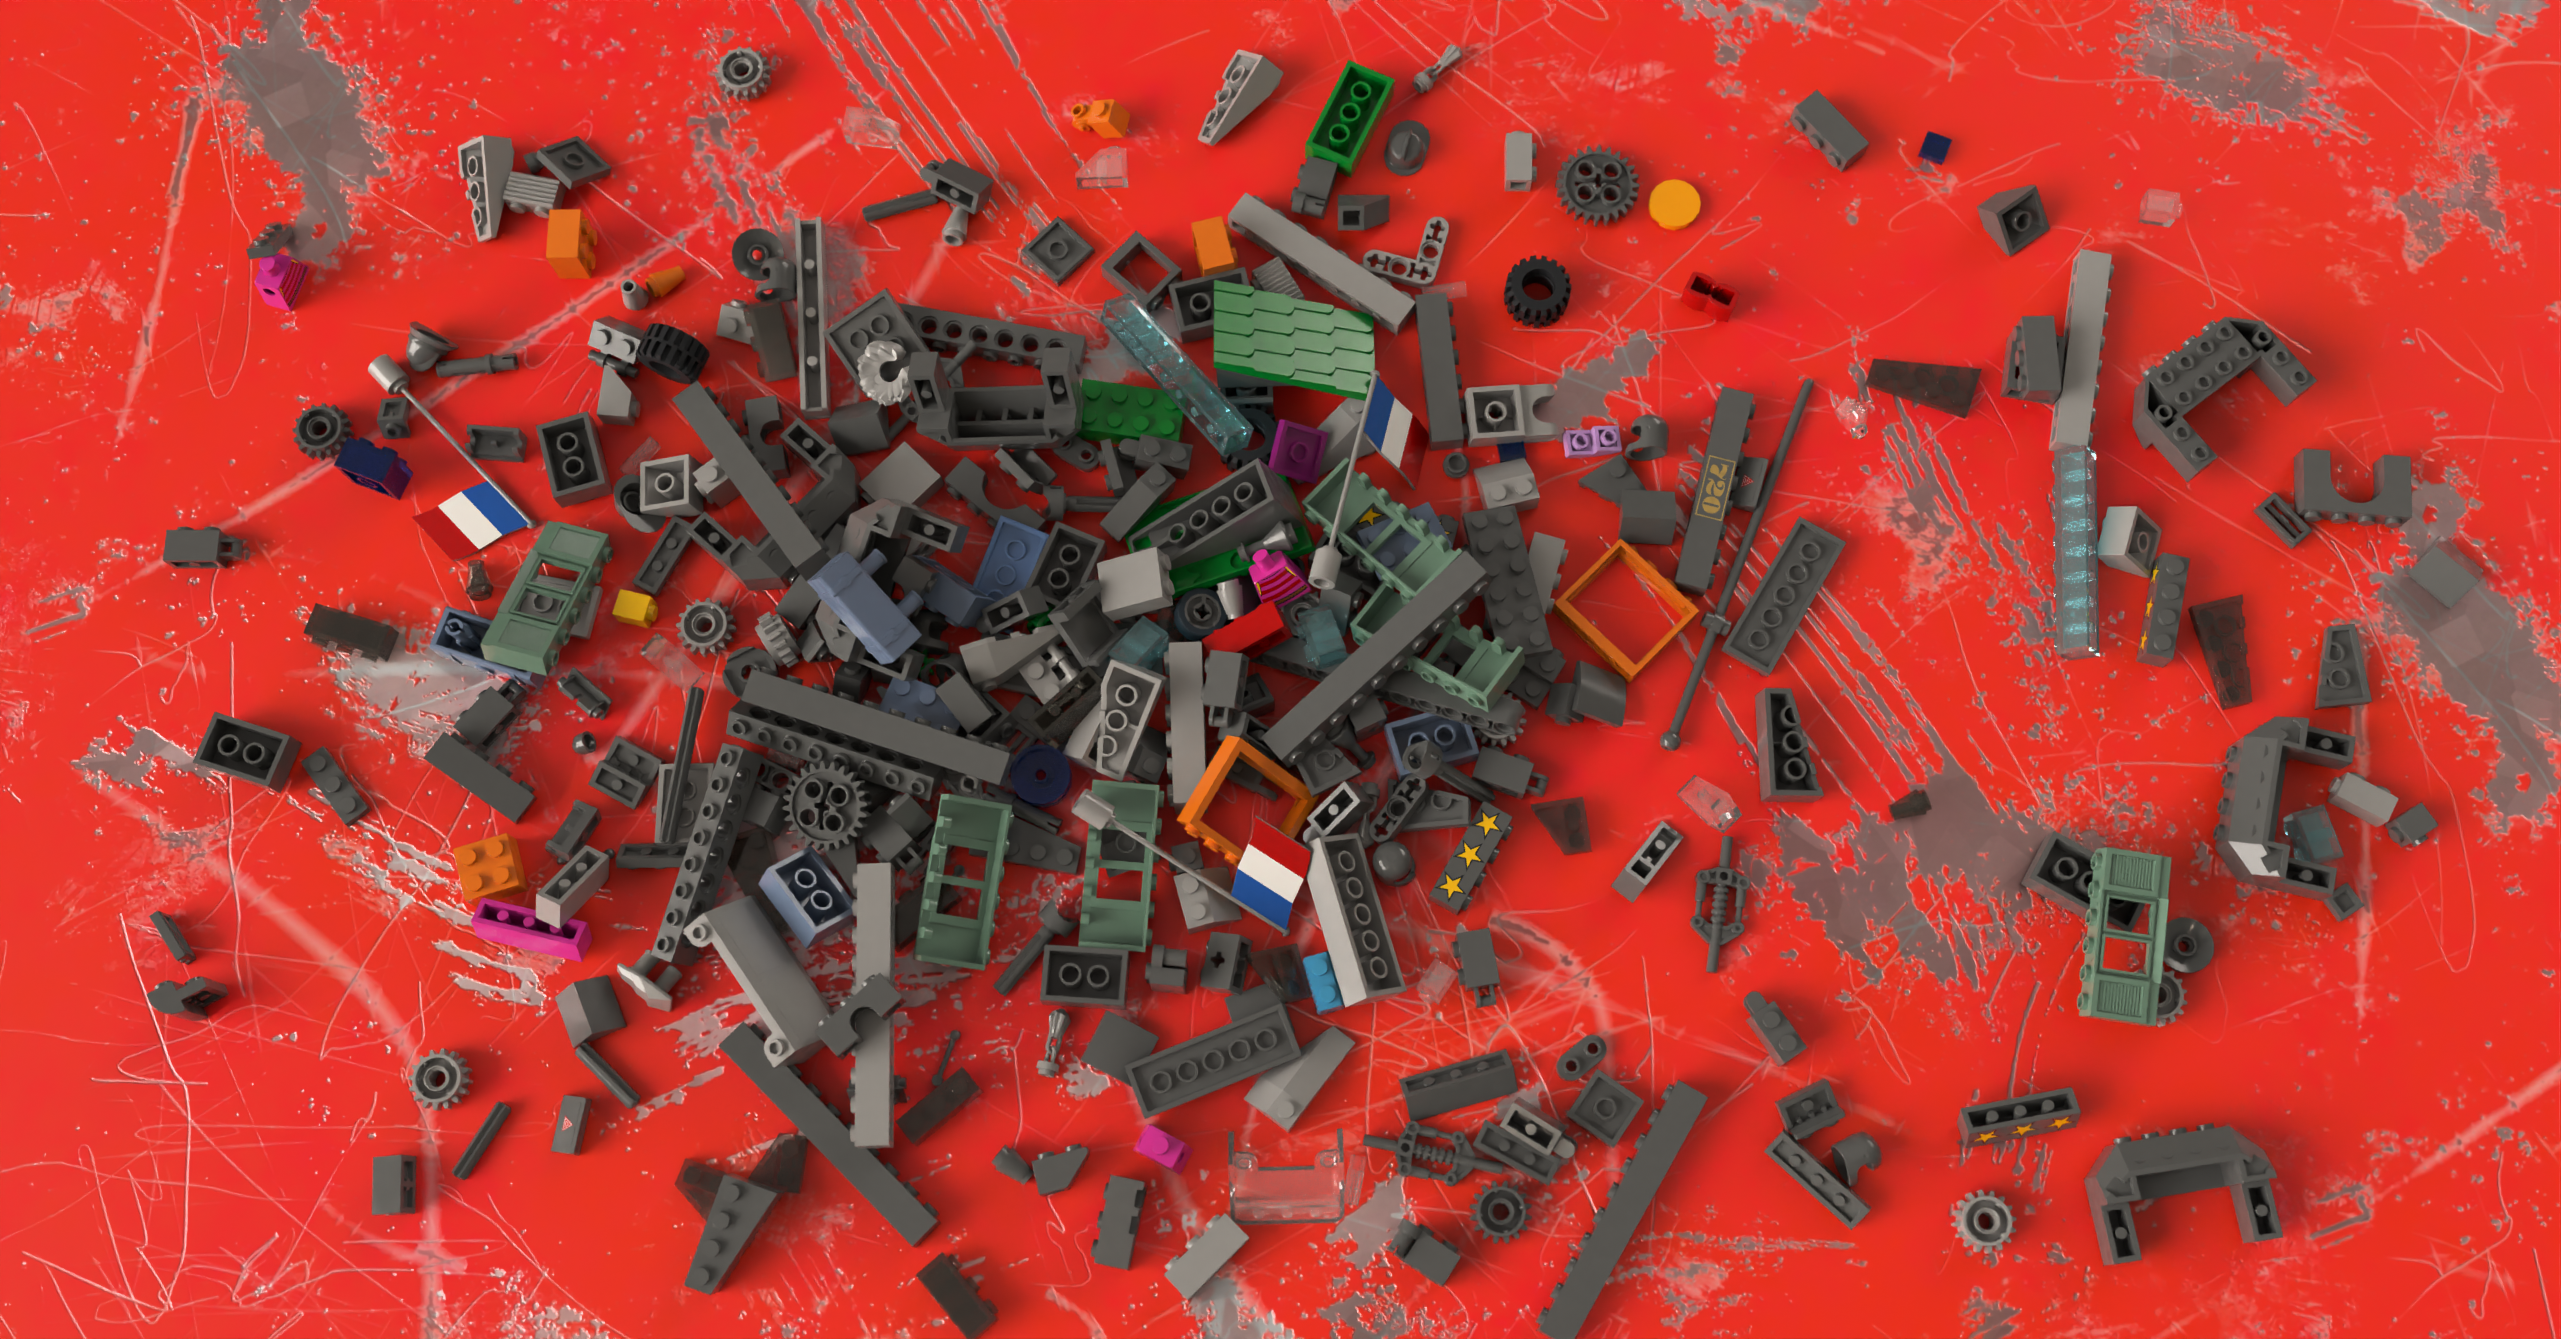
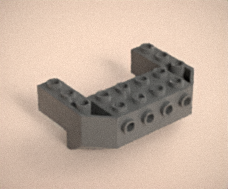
M2224 317L2217 323L2212 320L2201 329L2203 334L2197 338L2195 335L2188 338L2181 345L2183 347L2182 350L2178 353L2172 350L2162 359V365L2158 368L2153 365L2142 374L2144 379L2134 390L2132 425L2141 446L2147 449L2153 444L2187 483L2205 470L2218 456L2185 421L2183 416L2232 378L2235 376L2240 378L2249 370H2252L2285 407L2304 394L2317 381L2263 321Z
M1071 347L1044 348L1040 372L1044 385L949 388L938 352L912 353L907 378L919 411L916 427L917 433L934 439L954 451L999 450L1000 448L1006 450L1060 448L1081 430L1084 398Z
M798 417L780 437L785 446L813 470L819 481L797 505L804 513L801 520L804 522L808 519L816 529L817 533L813 536L816 539L821 537L825 540L837 523L846 526L850 514L861 509V489L858 485L861 482V478L855 465L833 443L831 445L828 444ZM705 511L686 530L694 542L749 591L787 589L800 575L770 533L756 546L743 535L736 540Z
M882 498L850 514L837 554L848 551L860 564L874 549L879 550L886 557L887 562L870 577L891 599L896 582L891 578L904 556H906L912 538L947 552L961 553L970 527L899 499ZM824 600L820 601L815 618L832 654L843 661L861 663L902 681L917 680L925 654L908 648L894 662L880 664Z
M2276 716L2233 743L2226 751L2225 760L2228 762V768L2223 774L2221 781L2224 794L2223 798L2219 800L2217 807L2220 819L2213 832V839L2216 840L2215 850L2238 882L2321 901L2332 896L2334 893L2337 868L2289 857L2290 845L2274 842L2286 761L2294 759L2341 770L2353 761L2356 737L2308 726V718Z
M2214 1123L2196 1126L2197 1131L2187 1132L2186 1128L2168 1130V1136L2159 1137L2158 1132L2142 1134V1140L2131 1141L2130 1136L2113 1139L2114 1145L2106 1146L2084 1179L2103 1265L2142 1260L2129 1202L2226 1186L2230 1188L2243 1243L2282 1238V1229L2269 1179L2277 1178V1174L2265 1151L2230 1126L2215 1128Z

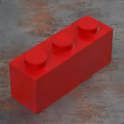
M1271 600L1270 602L1260 604L1255 610L1245 616L1235 618L1227 626L1214 630L1212 634L1203 638L1202 641L1209 657L1210 651L1216 650L1242 653L1248 656L1250 661L1293 637V634L1282 610Z

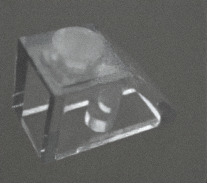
M846 106L842 131L846 142L850 144L897 149L901 124L872 109Z
M1118 146L1100 149L1075 173L1077 189L1128 187L1127 149Z
M658 633L638 652L685 693H688L689 688L693 687L705 674L670 641Z
M1696 775L1676 793L1707 825L1723 834L1742 816L1729 793Z

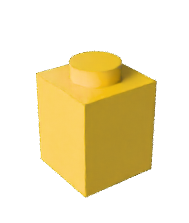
M620 589L612 614L619 622L650 629L651 622H654L657 618L658 606L651 596Z

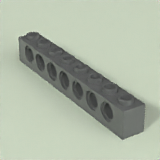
M898 303L926 346L936 352L945 353L946 351H952L958 354L972 340L978 348L970 357L972 355L980 356L991 362L1003 360L1014 366L1031 365L1035 369L1041 370L1044 348L1071 347L1077 374L1082 372L1087 350L1086 336ZM930 327L936 328L931 334L924 333ZM961 332L958 338H950L952 333ZM980 336L987 337L982 343L975 342ZM1004 341L1013 342L1009 347L1000 346ZM1031 345L1038 347L1033 352L1026 351V348Z
M741 699L729 710L726 730L728 735L812 763H818L819 765L821 761H828L829 765L832 762H839V769L844 765L849 766L848 774L857 771L858 778L903 793L907 792L909 795L927 801L932 799L942 785L945 769L943 766L742 701Z
M726 743L722 744L651 955L672 963L693 967L699 947L690 942L683 929L700 915L713 908L764 757L763 755Z

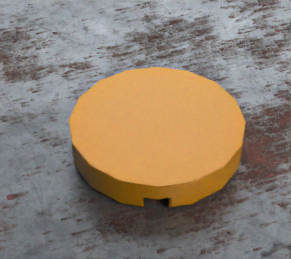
M1673 179L1664 181L1655 187L1651 193L1648 207L1651 217L1660 226L1666 229L1678 230L1686 228L1697 218L1701 202L1699 194L1693 186L1685 181Z

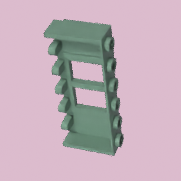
M1347 457L1302 501L1306 511L1304 516L1313 525L1318 523L1324 528L1323 532L1329 538L1333 530L1350 460ZM1353 470L1336 539L1343 543L1342 547L1349 555L1354 556L1356 554L1362 559L1361 563L1366 569L1372 573L1377 571L1381 575V580L1389 588L1395 587L1399 590L1401 597L1408 603L1458 558L1463 551L1460 548L1456 551L1452 550L1444 536L1439 535L1436 537L1430 532L1428 524L1424 520H1415L1404 504L1401 503L1398 506L1391 500L1389 493L1384 488L1378 490L1374 487L1367 474L1364 472L1358 474ZM1375 505L1393 521L1366 549H1363L1346 534ZM1402 527L1421 543L1391 572L1373 555Z
M548 520L533 549L531 548L497 610L498 613L481 642L485 660L545 676L548 675L551 667H555L559 660V652L562 646L567 645L574 624H578L582 608L585 604L589 603L592 589L596 583L601 581L606 563H610L612 560L613 548H611L608 534L559 521L556 523ZM542 563L580 572L570 592L532 581L537 579ZM528 592L565 601L555 621L519 612L517 609L522 600L526 599Z
M1383 582L1350 624L1353 639L1358 645L1364 644L1407 604L1400 594L1394 592V588H1389ZM1456 615L1449 621L1447 628L1441 632L1443 635L1424 660L1412 655L1403 669L1406 671L1412 670L1420 674L1425 681L1429 683L1435 682L1442 686L1449 694L1457 695L1466 700L1470 705L1481 708L1489 713L1524 665V650L1518 646L1513 653L1507 651L1505 641L1502 638L1496 637L1493 642H1490L1483 638V631L1479 626L1473 625L1470 630L1461 627L1460 618ZM1452 639L1475 650L1455 677L1432 666Z
M1093 779L1092 792L1115 806L1113 812L1116 814L1114 820L1134 832H1146V840L1155 845V835H1161L1162 819L1157 818L1158 807L1163 808L1164 791H1159L1160 785ZM1089 824L1078 947L1145 952L1146 946H1151L1152 929H1147L1148 918L1154 917L1155 902L1150 901L1151 890L1156 891L1157 874H1152L1153 863H1158L1159 854L1145 846L1144 863L1100 859L1102 829L1099 830ZM1112 824L1110 825L1109 828H1106V827H1103V828H1102V829H1109V830H1120V829L1116 828L1115 826H1113ZM1099 868L1143 871L1140 901L1096 898Z
M941 794L919 913L920 919L913 954L914 960L985 970V965L989 963L991 951L988 948L990 937L995 932L994 911L997 910L1000 903V895L998 894L999 882H1002L1005 873L1004 866H1002L1003 858L1009 849V839H1007L1008 828L1012 826L1014 820V813L1011 811L1012 805L953 794ZM948 845L988 851L983 881L943 875ZM941 883L981 889L976 920L936 913Z
M2110 847L2095 849V853L2091 858L2093 878L2088 887V896L2091 898L2090 909L2087 910L2085 915V923L2088 925L2087 937L2084 938L2082 945L2085 959L2084 965L2080 969L2082 990L2077 998L2079 1016L2140 1026H2156L2159 986L2162 980L2172 857ZM2109 898L2150 904L2148 911V935L2108 929ZM2106 937L2145 943L2147 947L2143 974L2103 968Z

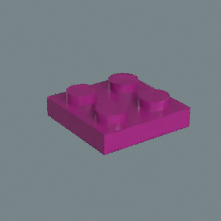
M1279 419L1268 467L1276 474L1316 484L1328 432Z

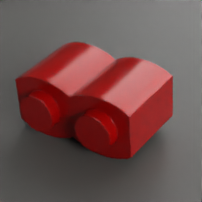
M1693 272L1684 288L1681 301L1691 309L1705 311L1709 317L1717 321L1728 322L1740 293L1730 285L1716 283L1710 276L1704 273Z

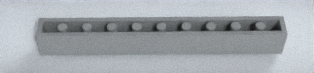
M892 863L857 864V872H853V887L857 889V899H853L852 904L853 916H857V927L852 929L853 944H857V955L852 956V970L856 972V983H852L853 995H856L862 989L861 984L873 974L877 976L881 973L895 988V867ZM867 1010L859 1014L855 1021L856 1032L864 1041L851 1052L852 1056H856L855 1067L851 1068L852 1085L855 1084V1096H851L850 1107L851 1113H855V1125L850 1127L851 1142H855V1147L859 1149L894 1148V1013L885 1021L875 1011Z

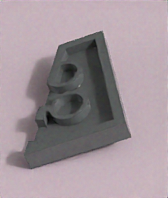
M2355 624L2328 626L2324 629L2315 710L2371 703V694Z
M1389 778L1388 800L1401 784L1397 780ZM1412 784L1410 786L1413 791L1421 789L1419 785ZM1429 789L1428 795L1400 833L1471 827V800L1466 796ZM1405 793L1403 794V797H1405L1410 803L1413 801L1410 797H1407ZM1397 803L1392 809L1393 815H1403L1406 811V805L1404 803ZM1388 816V821L1395 825L1396 822Z

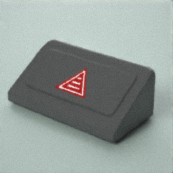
M1757 457L1743 458L1740 468L1738 467L1736 476H1739L1735 492L1731 491L1729 500L1733 501L1732 507L1753 513L1758 502L1769 459Z
M568 1095L563 1096L551 1151L580 1155L592 1102L591 1099Z

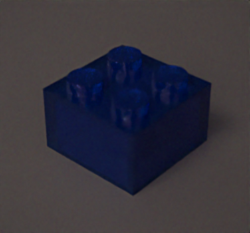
M348 437L334 466L352 483L400 500L413 475V472L406 465L407 462L398 457L399 453L391 448L383 446L382 449L374 447L375 444L367 439L359 437L358 440Z

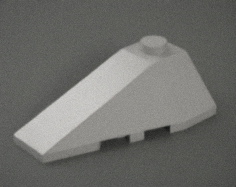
M1238 49L1224 71L1222 79L1225 80L1221 91H1216L1214 99L1217 100L1215 108L1207 113L1197 139L1200 142L1212 146L1215 145L1271 95L1273 90L1278 87L1284 72L1264 56Z
M482 135L458 146L460 175L462 179L467 180L469 190L465 193L467 200H472L474 208L471 216L478 242H486L496 238L504 205V190H506L514 159L511 138Z
M1348 397L1317 428L1318 430L1328 432L1318 477L1336 468L1346 457L1351 460L1366 401ZM1364 434L1362 435L1357 458L1376 452V449ZM1293 479L1298 485L1305 483L1304 481Z
M1053 624L1035 628L1032 634L1029 635L1019 633L1018 631L1010 633V637L1005 640L996 641L995 636L959 646L974 687L977 691L988 692L996 689L997 685L1003 684L1019 673L1018 669L1037 655L1043 656L1048 652L1047 648L1051 644L1056 643V645H1059L1064 639Z
M1111 659L1101 684L1097 772L1118 781H1123L1167 677L1141 666Z
M1330 1027L1300 1048L1302 1056L1275 1066L1260 1076L1244 1100L1289 1133L1354 1046L1355 1042L1336 1027Z

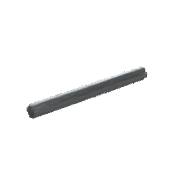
M690 687L688 690L659 840L664 844H674L676 841L704 698L703 689L698 687Z

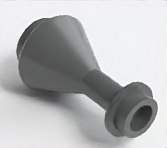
M1279 521L1262 540L1248 546L1241 542V546L1236 548L1241 561H1248L1249 563L1250 556L1261 549L1293 551V544L1298 543V539L1291 522L1284 525L1283 521Z
M1346 718L1341 725L1333 727L1326 734L1325 738L1331 744L1351 751L1358 759V768L1367 770L1375 764V753L1373 751L1366 752L1357 743L1349 718Z

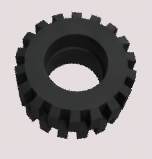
M1535 255L1530 256L1529 261L1524 258L1520 260L1519 265L1515 264L1512 267L1511 272L1507 276L1504 304L1507 305L1509 315L1514 313L1513 319L1516 322L1522 320V325L1528 327L1529 323L1533 324V328H1539L1540 324L1547 327L1550 326L1551 320L1555 323L1559 320L1560 315L1563 316L1571 292L1569 274H1564L1565 268L1563 265L1558 267L1556 260L1547 261V256H1541V259H1536ZM1530 284H1541L1547 287L1552 295L1545 300H1534L1524 293L1523 288Z
M654 323L649 325L635 353L637 358L655 373L683 384H693L698 380L710 356L706 347L691 335L665 324Z
M1245 404L1239 405L1240 410L1238 411L1232 408L1229 410V416L1225 414L1221 418L1222 424L1219 423L1217 427V452L1220 455L1223 465L1227 463V469L1231 472L1234 469L1239 470L1257 458L1268 466L1279 421H1276V416L1272 412L1268 415L1267 409L1264 407L1258 410L1255 404H1251V408H1246ZM1244 431H1255L1264 437L1265 442L1258 449L1247 451L1239 448L1234 443V439Z

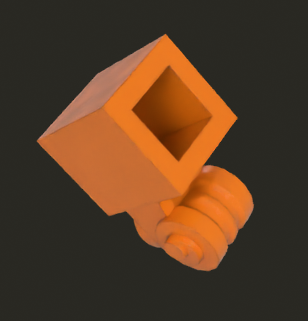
M1095 100L1092 105L1078 103L1071 109V115L1073 116L1072 125L1076 129L1089 131L1090 127H1092L1103 138L1125 137L1130 114L1116 100Z

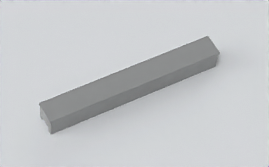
M816 217V220L807 221L795 218L800 408L805 420L831 418L829 342L822 333L829 328L825 225L821 217Z

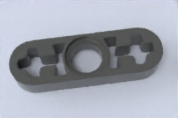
M1410 774L1402 781L1369 827V834L1375 842L1381 845L1385 842L1394 841L1428 795L1429 785L1425 779ZM1413 783L1415 785L1419 783L1421 789L1419 791H1413L1410 788V786ZM1404 793L1413 800L1411 803L1403 797ZM1397 803H1404L1406 805V811L1401 816H1394L1392 813V809ZM1389 816L1396 824L1393 825L1386 817ZM1380 827L1386 828V830L1388 831V834L1386 836L1383 834L1380 835V833L1378 832V829Z

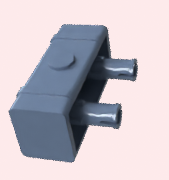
M874 549L860 564L848 551L837 554L807 582L818 593V597L827 603L880 664L894 662L922 635L907 617L924 603L923 599L912 590L897 605L892 602L870 577L887 562L886 557L879 550Z
M446 606L429 646L431 650L440 657L452 660L457 664H465L486 674H495L513 679L522 685L541 689L546 678L545 675L485 660L481 642L492 624V620L471 614L465 610L461 611Z

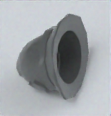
M417 321L409 323L410 333L406 346V356L413 370L418 372L427 371L444 355L447 356L449 351L459 348L457 344Z

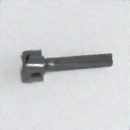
M1043 485V495L1049 503L1042 511V518L1046 521H1063V514H1066V511L1110 512L1122 497H1066L1064 486Z
M1425 740L1406 748L1402 764L1417 777L1426 779L1434 774L1480 803L1485 801L1490 804L1491 801L1495 800L1493 791L1442 760V748L1432 741Z
M1052 898L1038 914L1043 919L1042 922L1045 925L1037 931L993 985L1002 995L1006 996L1044 950L1045 944L1048 945L1054 938L1055 933L1067 938L1080 922L1077 918H1067L1059 915L1056 909V902Z

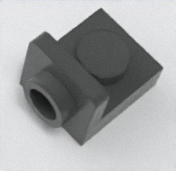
M407 397L381 400L377 423L385 439L410 437L411 431L407 420L411 404Z

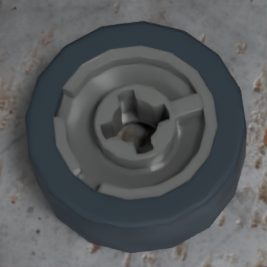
M1195 588L1186 592L1179 600L1174 611V622L1178 631L1185 638L1195 642H1203L1202 639L1212 634L1214 630L1223 628L1227 619V614L1218 594L1207 588ZM1198 611L1204 613L1205 616L1203 619L1200 618Z

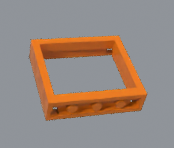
M1620 538L1554 603L1552 612L1618 674L1625 677V680L1630 684L1696 618L1699 610L1691 602L1692 599L1690 597H1684L1677 591V586L1671 579H1664L1650 560L1645 561L1638 554V550L1634 545L1631 547ZM1617 557L1683 617L1636 665L1570 604Z
M1227 735L1177 818V821L1186 826L1185 830L1188 834L1196 838L1198 836L1202 837L1205 840L1204 845L1215 852L1220 850L1226 854L1224 856L1226 861L1238 866L1244 851L1200 821L1237 756L1296 798L1295 803L1279 828L1281 832L1292 839L1296 837L1319 795L1312 798L1307 786L1242 738Z

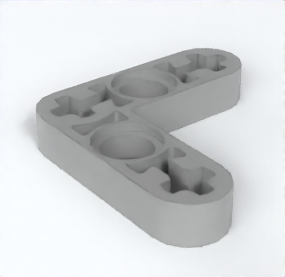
M1433 217L1428 220L1416 260L1379 250H1370L1363 257V265L1368 267L1371 273L1378 278L1383 277L1389 281L1420 289L1430 288L1435 282L1449 232L1448 222L1442 217ZM1436 226H1440L1441 231L1438 233L1437 241L1432 240L1434 229ZM1432 247L1437 250L1438 255L1434 258H1428L1424 255L1423 251L1426 248ZM1373 259H1378V264L1375 267H1371L1370 262ZM1386 261L1389 262L1388 271H1384ZM1396 264H1402L1406 267V272L1402 275H1397L1392 271V267ZM1411 267L1414 268V273H1413L1412 278L1409 277V276H1410ZM1423 271L1428 272V277L1425 280L1420 279Z

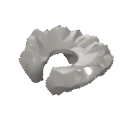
M873 341L866 346L865 354L861 355L857 360L860 363L857 368L859 370L858 376L861 379L860 385L863 387L862 390L867 393V397L878 401L879 405L891 406L898 401L902 403L912 391L907 378L909 366L902 368L897 379L892 382H886L881 376V368L886 362L903 361L906 351L901 345L892 341Z

